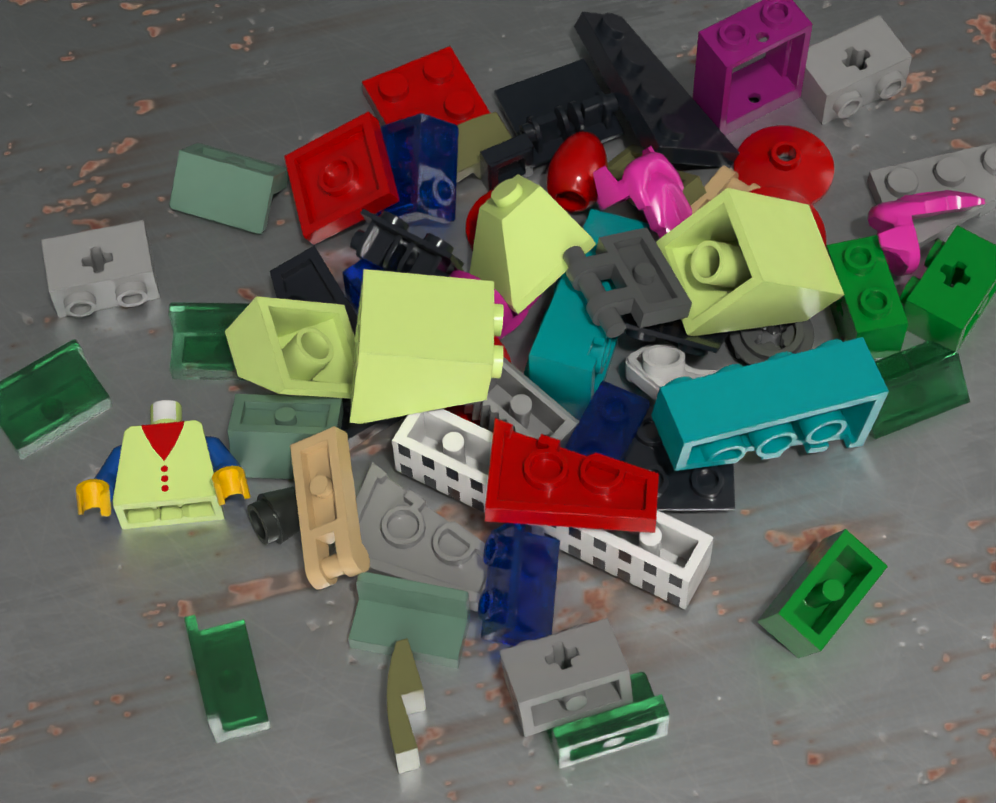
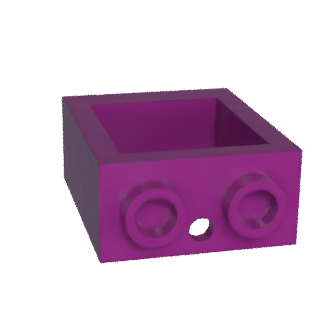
M762 0L698 32L692 98L725 136L801 97L813 24L793 0ZM764 37L767 38V41H765V42H760V41H759L760 39H762V38H764ZM765 53V57L732 73L733 68ZM752 97H756L760 101L757 103H753L749 101V99Z

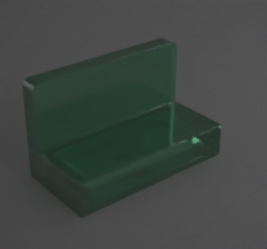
M170 303L168 315L174 332L170 360L172 379L245 380L237 375L225 330L250 303Z
M76 339L67 342L0 381V429L21 460L113 407L110 396L88 366L83 349Z
M926 341L875 361L889 393L869 436L878 439L969 403L970 398L959 353L934 341Z
M196 615L184 617L204 708L215 742L218 743L271 729L245 620L200 630Z
M644 672L630 675L633 696L632 704L546 730L559 769L667 735L669 711L662 694L654 696L648 677Z

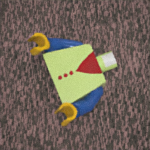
M161 400L153 403L150 406V424L127 428L124 431L122 445L113 448L95 478L85 480L76 486L78 515H84L87 509L97 507L100 508L102 516L109 517L111 515V501L113 500V507L122 529L224 520L223 505H225V499L228 496L242 494L244 499L251 497L245 471L241 468L240 463L219 438L205 436L202 422L197 420L182 421V406L173 400Z

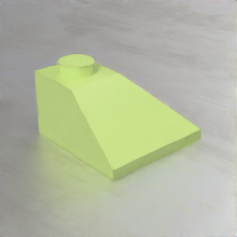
M517 174L514 178L507 179L496 186L491 193V198L479 208L469 273L481 280L494 281V289L501 294L510 309L519 314L567 271L568 266L563 259V254L567 249L573 246H580L586 254L596 243L540 185Z
M256 296L225 330L238 377L278 394L351 399L355 336L345 305Z

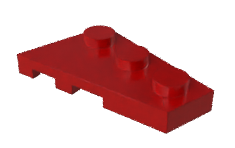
M495 418L485 503V521L655 533L658 473L596 452L589 456L560 447L561 440L543 434L540 435L539 439H535L513 431V424Z

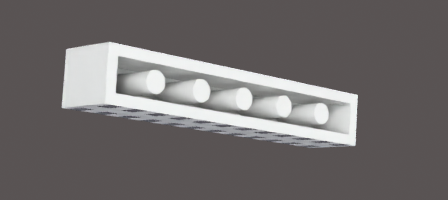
M444 409L407 415L392 439L395 469L485 513L493 432ZM658 510L655 533L506 523L685 610L710 565L714 540L713 536Z

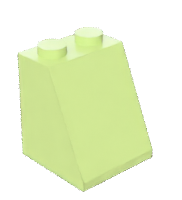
M727 188L656 241L692 302L688 318L681 319L686 334L689 336L807 321L844 296L808 204Z
M364 269L354 339L350 423L362 424L487 400L491 378L500 379L503 366V346L494 345V336H501L504 306L503 304H494V281Z

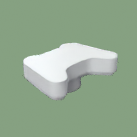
M662 338L640 348L626 358L627 380L636 384L655 401L659 388L665 386L673 379L684 376L694 379L717 372L716 370H699L685 364V353L677 348V342Z

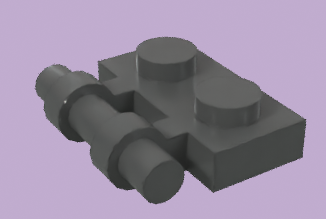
M647 227L599 237L596 248L597 255L586 257L580 246L570 247L564 252L563 259L568 266L566 274L575 290L582 291L588 302L586 305L588 315L595 325L603 328L607 337L614 338L625 331L626 325L620 316L623 314L631 313L639 328L688 318L692 302ZM611 278L617 289L606 291L601 280Z

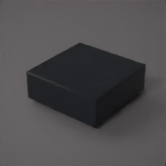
M526 133L480 151L481 181L488 192L494 190L503 181L514 178L517 174L524 178L532 176L533 144Z

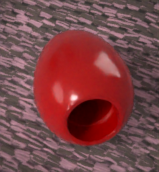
M577 132L569 136L558 147L547 169V190L549 195L564 210L572 212L584 211L596 203L598 194L593 172L604 166L608 169L607 155L603 144L597 136L590 132Z

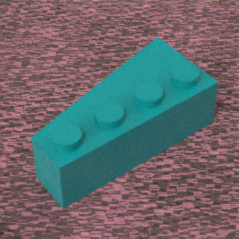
M591 209L582 228L592 237L596 245L585 254L586 257L597 255L596 248L599 237L646 227L650 232L649 223ZM565 272L556 280L554 297L543 316L539 332L529 353L524 375L577 420L591 423L620 335L614 338L607 337L603 328L592 322L586 311L588 302L582 291H577L573 288ZM611 278L601 280L606 291L617 289Z
M863 337L844 342L840 339H833L822 343L816 349L796 354L789 351L780 352L763 362L747 366L731 364L721 368L715 374L694 379L688 376L673 379L665 386L659 388L651 416L674 470L679 471L737 463L749 451H755L763 460L780 457L786 449L795 445H803L807 454L826 451L829 447L827 441L843 439L847 448L864 446L889 390Z

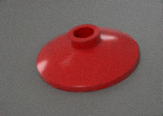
M770 126L752 133L738 148L740 154L734 161L733 169L738 173V179L749 186L755 183L761 187L776 186L786 188L800 194L812 205L820 201L831 187L834 176L832 155L827 146L809 131L794 126ZM785 157V158H789V159H791V160H790V161H783V160H781V159H779V158Z

